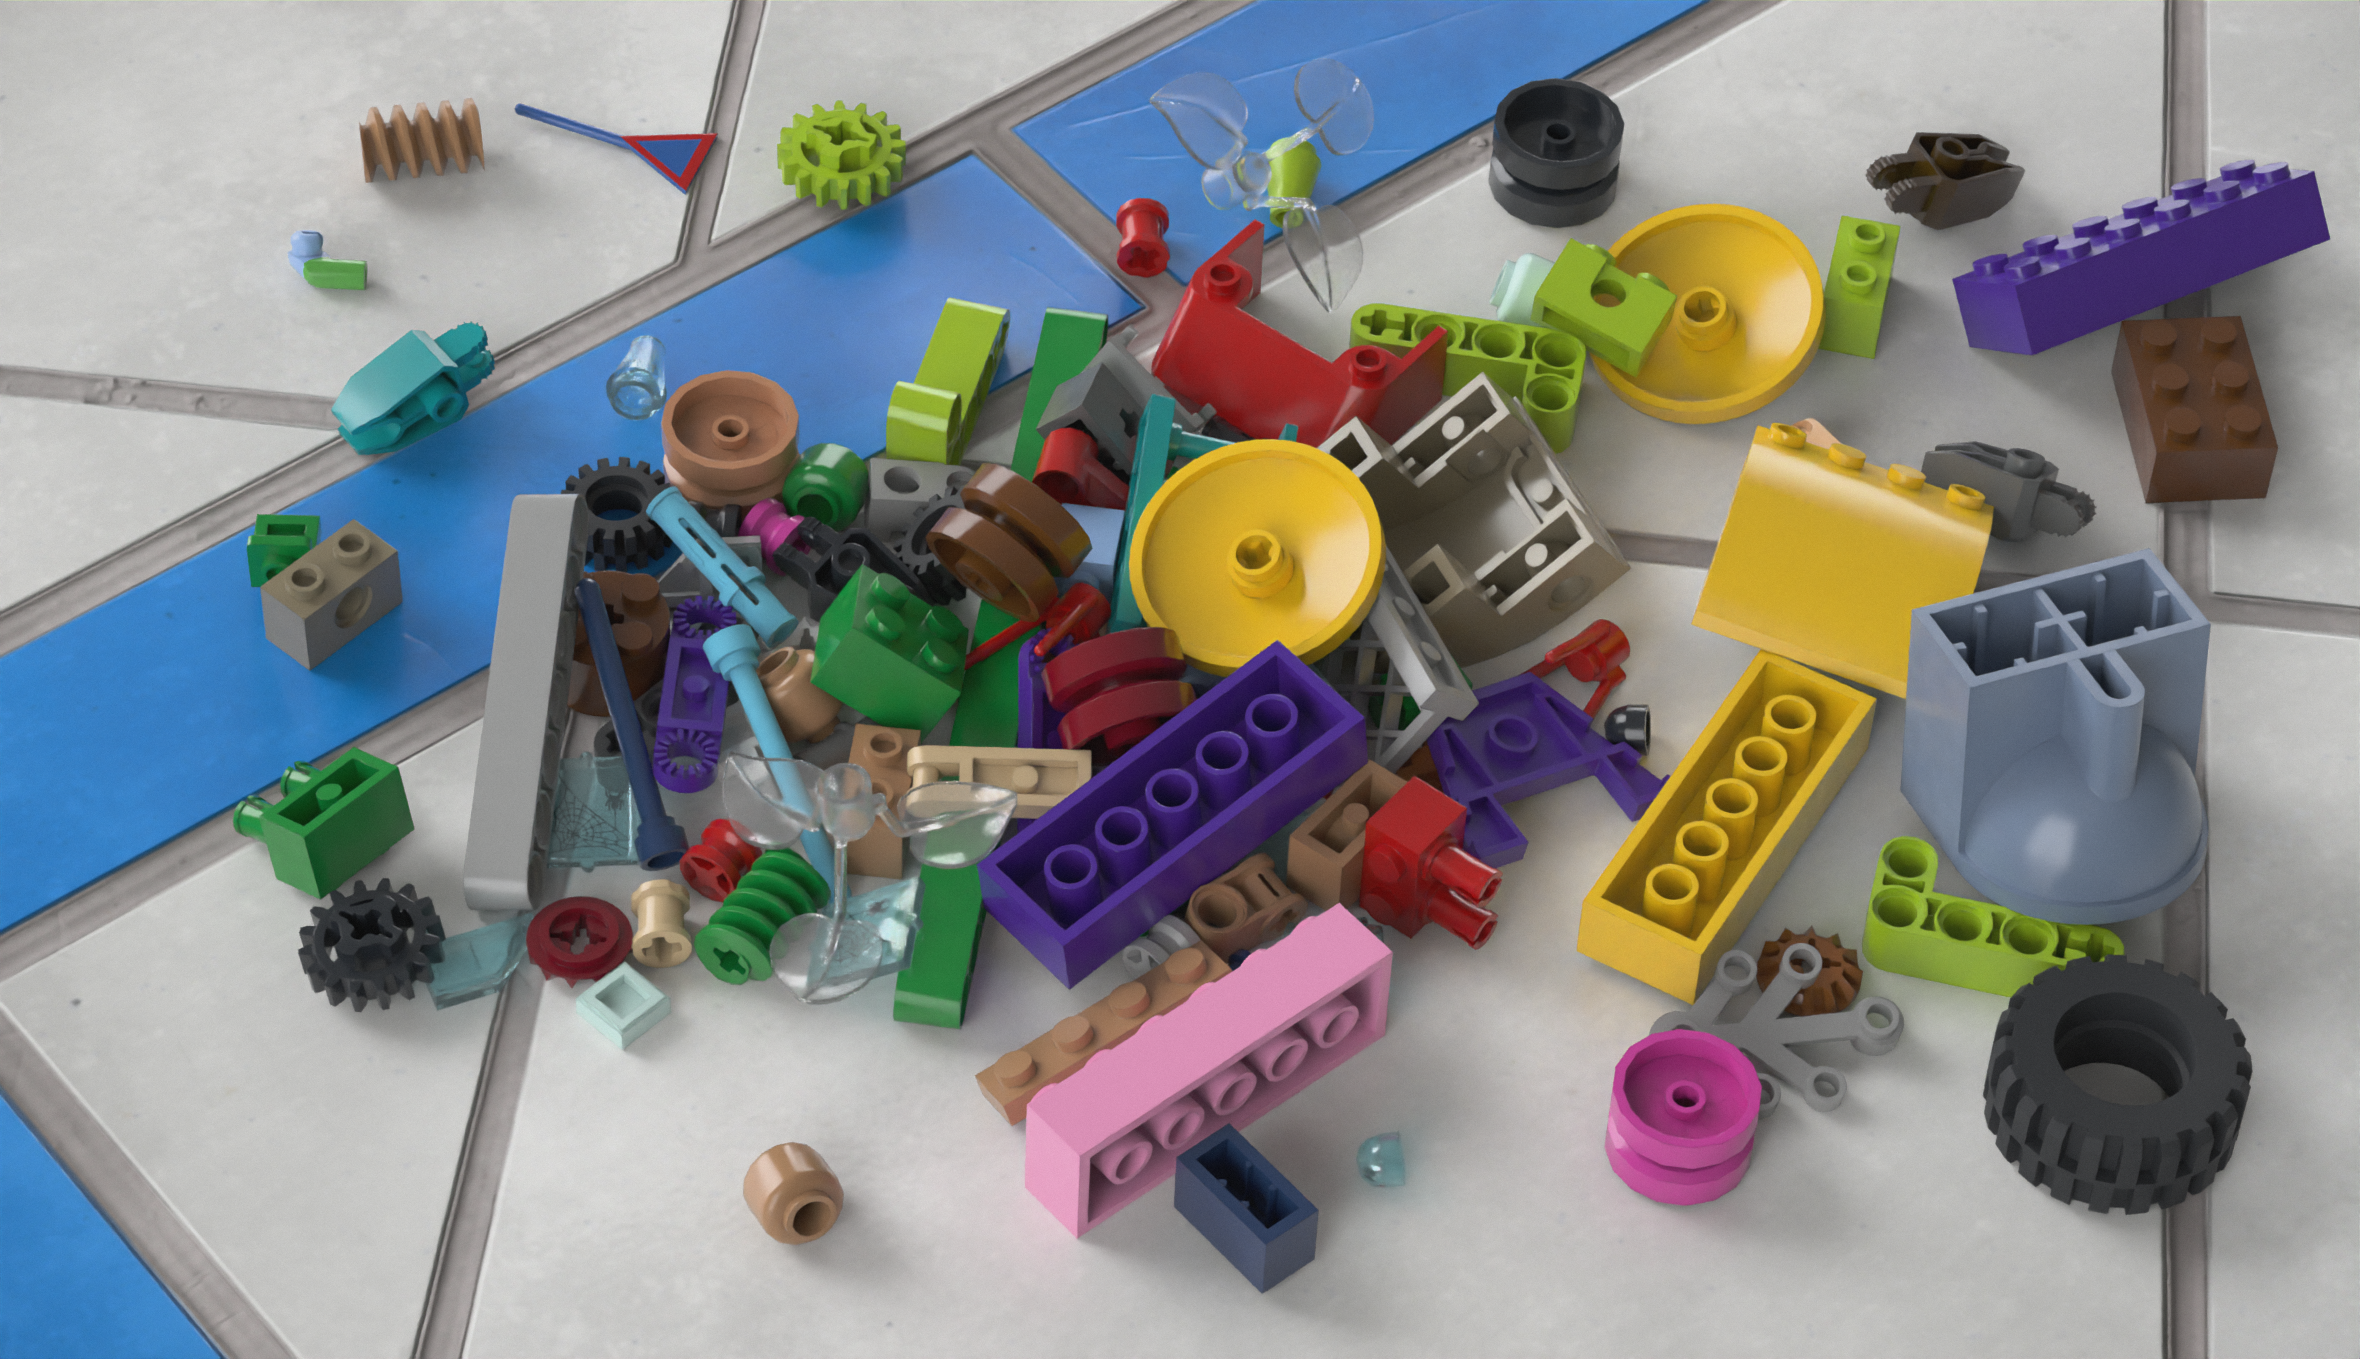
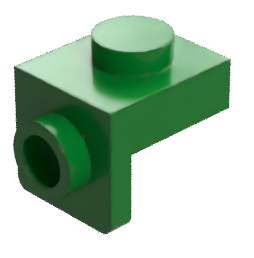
M257 514L254 535H250L247 541L251 587H261L320 544L322 534L320 516Z

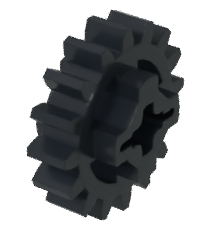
M382 878L376 890L367 891L363 881L358 880L355 881L353 895L345 897L339 891L333 890L329 893L333 904L332 907L329 909L312 907L310 914L314 926L300 927L299 935L303 947L298 949V954L304 973L308 975L312 990L315 993L326 990L330 1005L336 1007L349 997L351 998L354 1011L362 1012L368 1000L377 999L381 1009L387 1010L390 1009L391 995L400 993L404 998L411 1000L415 998L412 983L416 980L424 983H432L435 977L431 964L444 962L445 954L441 942L446 940L440 915H436L432 900L429 896L418 899L414 885L408 883L395 893L393 892L390 879ZM409 928L414 931L412 943L409 942L407 936ZM333 947L338 957L334 962L330 959Z

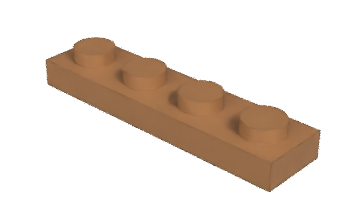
M1202 940L1188 948L1181 949L1173 953L1165 962L1132 982L1118 986L1110 995L1077 1015L1061 1020L1052 1030L1022 1048L1000 1057L995 1064L975 1075L981 1092L1004 1119L1013 1126L1026 1118L1027 1104L1031 1102L1033 1097L1043 1087L1052 1083L1059 1084L1084 1068L1089 1059L1099 1051L1104 1049L1112 1050L1135 1035L1146 1021L1157 1015H1166L1188 1001L1200 986L1208 982L1215 983L1231 973L1232 969Z

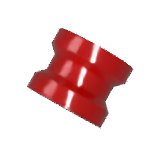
M719 818L711 821L701 834V845L691 846L680 859V870L684 879L695 891L712 901L723 903L724 899L737 889L741 877L751 871L752 864L763 854L759 843L751 833L739 824Z

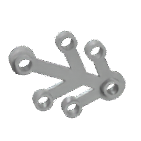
M1797 943L1787 948L1780 962L1778 975L1740 1023L1712 1026L1734 995H1742L1750 990L1757 974V965L1751 955L1741 950H1731L1721 956L1714 972V980L1690 1011H1673L1662 1015L1652 1025L1649 1035L1676 1029L1710 1033L1735 1045L1741 1052L1746 1053L1801 1092L1806 1103L1812 1109L1819 1112H1830L1841 1104L1846 1093L1847 1082L1844 1075L1836 1068L1830 1066L1814 1068L1786 1047L1849 1040L1858 1051L1866 1055H1884L1896 1046L1904 1028V1018L1895 1003L1886 998L1874 996L1861 1000L1854 1010L1849 1012L1778 1019L1801 989L1808 988L1815 983L1822 968L1820 953L1809 944ZM1796 958L1803 959L1810 964L1812 971L1806 974L1798 973L1791 968L1789 962ZM1730 965L1739 966L1745 971L1747 978L1740 981L1733 980L1726 975L1724 968ZM1870 1013L1880 1014L1888 1020L1889 1026L1886 1028H1876L1869 1023L1867 1015ZM1757 1073L1762 1089L1769 1094L1771 1099L1767 1104H1760L1758 1119H1764L1775 1112L1781 1098V1088L1772 1076ZM1819 1081L1830 1083L1835 1088L1836 1095L1832 1097L1819 1095L1814 1088V1083Z

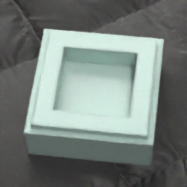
M624 961L576 998V1013L623 1050L671 1013V998Z

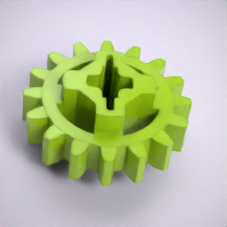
M837 100L834 104V110L825 111L822 106L815 104L812 105V117L808 118L796 113L793 115V128L782 127L780 131L781 143L777 144L778 169L782 170V182L784 185L795 184L796 197L799 199L810 194L816 195V206L822 208L828 203L829 199L838 200L841 210H847L849 200L858 199L863 205L869 206L871 205V193L876 192L887 197L891 194V182H901L903 179V166L906 165V141L901 140V127L899 124L887 126V113L884 111L878 112L873 116L867 115L865 103H860L854 110H847L843 101Z

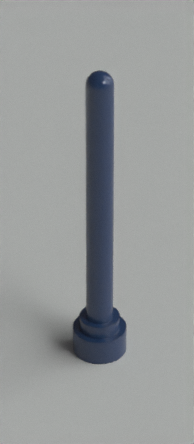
M584 578L576 584L575 596L641 819V824L637 827L638 837L634 840L640 867L645 871L668 869L680 864V859L690 846L684 827L676 825L674 817L666 815L600 586L594 579Z

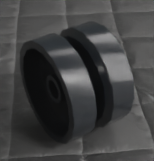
M1559 78L1530 81L1511 90L1498 104L1494 121L1493 151L1488 181L1494 199L1510 215L1531 225L1551 228L1583 225L1601 216L1614 202L1618 183L1619 158L1625 125L1618 106L1605 93L1579 81Z

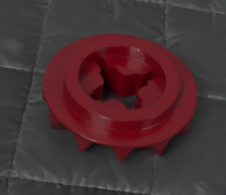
M576 896L555 901L539 911L528 927L526 945L530 964L538 965L541 968L546 981L557 977L564 978L569 986L573 988L578 980L592 979L596 983L606 973L622 964L627 955L633 953V933L628 918L615 905L595 897ZM581 929H586L589 944H586L584 951L580 954H573L570 945H574L576 938L580 937Z

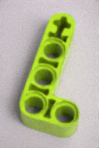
M952 297L947 299L914 382L909 383L899 380L893 388L886 416V459L944 463V465L960 466L1006 347L1010 328L1009 309Z
M1383 303L1364 305L1354 312L1351 318L1349 349L1360 345H1373L1381 347L1401 359L1438 325L1448 331L1442 395L1452 397L1480 373L1484 372L1512 398L1516 396L1521 401L1555 454L1561 453L1570 447L1574 437L1581 401L1586 361V346L1576 335L1562 330Z
M1911 836L1893 838L1884 844L1880 852L1862 938V953L1865 959L1875 968L1886 972L2011 998L2021 986L2028 983L2033 984L2034 976L2057 965L2063 971L2066 968L2067 961L2090 956L2092 962H2103L2108 954L2125 955L2124 945L2120 938L2111 930L2100 926L2046 921L2017 913L2004 906L1933 892L1938 869V855L1934 848L1922 839Z

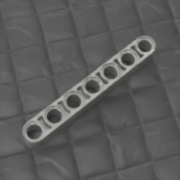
M519 494L515 496L512 503L464 864V896L466 904L471 910H537L542 902L579 614L575 586L583 579L589 533L588 508L582 494Z

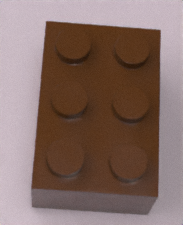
M2241 316L2121 321L2111 374L2145 503L2266 498L2278 445Z

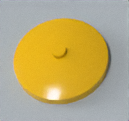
M1713 203L1684 206L1663 212L1638 224L1625 233L1608 250L1616 259L1617 264L1615 268L1634 278L1639 273L1651 274L1662 280L1668 286L1670 292L1677 295L1672 320L1637 377L1589 352L1594 368L1605 385L1632 408L1646 415L1675 423L1709 424L1731 420L1754 412L1777 399L1795 384L1812 362L1819 348L1826 321V304L1822 281L1817 265L1804 243L1785 225L1772 217L1749 208L1730 204ZM1599 294L1593 298L1599 305L1604 307H1615L1621 304L1616 297L1610 294Z
M1276 439L1244 441L1223 446L1191 461L1170 477L1155 493L1142 513L1133 535L1129 557L1130 582L1137 606L1147 626L1174 630L1179 637L1186 663L1198 670L1227 678L1276 640H1279L1308 666L1340 646L1360 626L1369 613L1383 581L1386 564V543L1382 523L1370 494L1359 478L1345 464L1317 448L1302 443Z

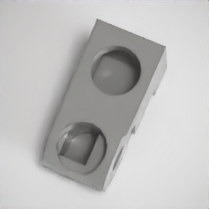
M871 458L868 472L869 492L864 503V528H868L881 542L890 543L891 532L900 531L905 523L913 524L917 519L913 513L920 506L926 510L930 506L929 498L938 494L943 499L947 488L954 486L959 490L960 486L966 485L976 472L967 467L944 465V463Z

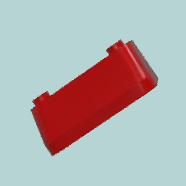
M1256 219L1253 220L1194 272L1152 360L1151 375L1154 378L1157 376L1165 384L1164 388L1191 415L1198 414L1209 403L1217 411L1214 417H1223L1228 423L1257 440H1263V438L1278 440L1287 423L1298 426L1297 443L1317 448L1357 416L1390 445H1393L1442 400L1448 331L1438 325L1402 359L1381 347L1360 345L1346 350L1331 363L1242 310L1261 293L1265 224Z

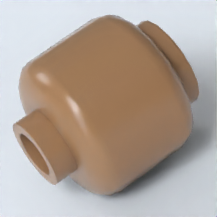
M791 646L781 648L770 654L760 663L756 673L786 742L792 743L806 739L810 744L825 739L834 731L835 725L840 723L837 715L844 703L810 683L815 652L810 649L795 651Z
M790 1142L776 1145L763 1152L750 1165L743 1183V1196L749 1210L765 1232L779 1243L798 1245L820 1238L832 1228L843 1208L844 1192L837 1176L823 1157L807 1144Z

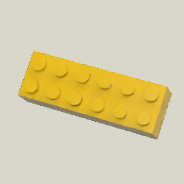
M1760 649L1584 898L1576 951L1694 1005L1713 978L1721 956L1732 950L1868 750L1877 698L1780 655Z

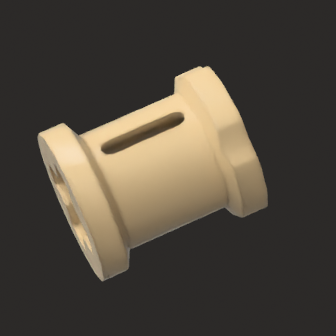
M666 879L651 880L642 883L632 893L631 910L638 918L639 929L632 939L634 957L640 963L654 968H669L681 964L690 956L692 952L691 936L684 929V915L690 909V894L685 886Z

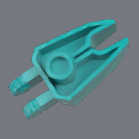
M472 321L470 323L464 322L462 325H457L456 329H450L434 340L425 331L410 330L350 377L331 409L332 414L341 423V426L338 428L339 434L358 455L397 452L461 420L470 405L466 392L482 383V379H488V376L492 375V370H495L493 355H491L490 350L485 348V346H488V337L483 326H479L478 322L476 324L472 323Z

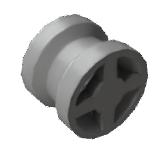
M1167 915L1149 929L1147 938H1137L1123 950L1122 960L1125 969L1131 979L1135 980L1165 962L1173 953L1200 941V938L1184 921L1172 915Z

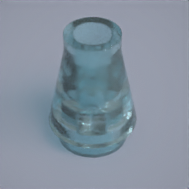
M648 335L635 338L630 344L629 351L607 381L606 393L610 404L616 413L626 419H647L659 411L666 402L667 389L664 366L666 349L659 339Z

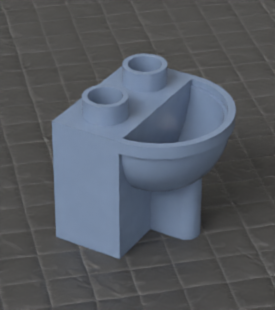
M2150 548L1912 609L1900 791L1962 877L1990 900L2017 913L2051 922L2083 925L2106 924L2134 919L2152 913L2181 896L2195 882L2205 862L2209 833L2208 818L2199 796L2195 772L2211 624Z

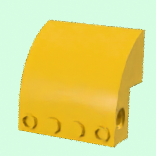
M1772 423L1771 428L1768 429L1757 425L1733 493L1722 533L1699 595L1691 625L1906 699L1912 609L1974 593L1989 540L1994 506L1984 503L1986 497L1982 493L1963 485L1951 484L1949 489L1945 490L1925 483L1926 476L1909 466L1891 464L1889 470L1866 463V454L1856 448L1832 443L1830 449L1808 443L1806 442L1807 434L1795 427L1782 423Z

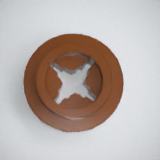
M1811 925L1804 934H1795L1785 928L1778 940L1765 941L1757 961L1756 974L1757 983L1762 993L1778 975L1782 957L1791 945L1797 943L1809 944L1820 953L1822 958V968L1815 983L1808 988L1801 989L1784 1010L1785 1012L1801 1017L1838 1013L1847 1008L1857 997L1863 971L1858 966L1857 950L1845 949L1841 944L1838 933L1828 938L1818 936ZM1796 958L1789 962L1794 971L1804 974L1802 964L1805 960Z

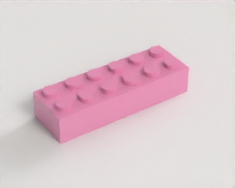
M1338 903L1318 917L1310 916L1304 919L1295 927L1290 935L1267 950H1256L1243 961L1239 968L1219 981L1203 984L1191 995L1188 1001L1166 1015L1152 1017L1140 1027L1135 1035L1112 1050L1104 1049L1099 1051L1089 1059L1084 1068L1059 1084L1052 1083L1043 1087L1033 1097L1031 1102L1027 1104L1025 1188L1076 1238L1093 1229L1176 1173V1157L1228 1123L1238 1132L1385 1036L1393 951L1344 906Z

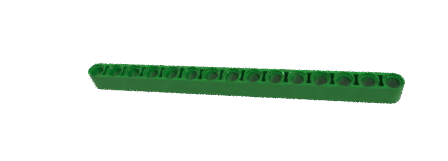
M1047 307L1010 469L1030 482L1033 480L1045 442L1043 437L1037 432L1036 427L1056 387L1079 375L1107 343L1108 314ZM981 599L970 652L1018 622L1019 619L1003 613ZM1044 621L965 671L962 693L958 702L949 746L1018 748L1019 652L1026 641L1044 629L1047 630V621ZM944 776L941 779L940 786H959V776ZM943 816L939 820L932 821L896 982L893 1009L894 1021L961 1030L987 914L983 906L977 864L1001 847L1007 818Z

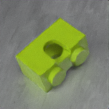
M1570 238L1534 296L1530 320L1544 328L1562 330L1576 335L1585 344L1586 351L1637 377L1672 320L1677 295L1670 292L1668 286L1662 280L1651 274L1639 273L1634 278L1615 268L1617 264L1616 259L1604 248L1594 244L1583 245ZM1599 294H1610L1616 297L1621 304L1615 307H1604L1599 305L1593 298Z

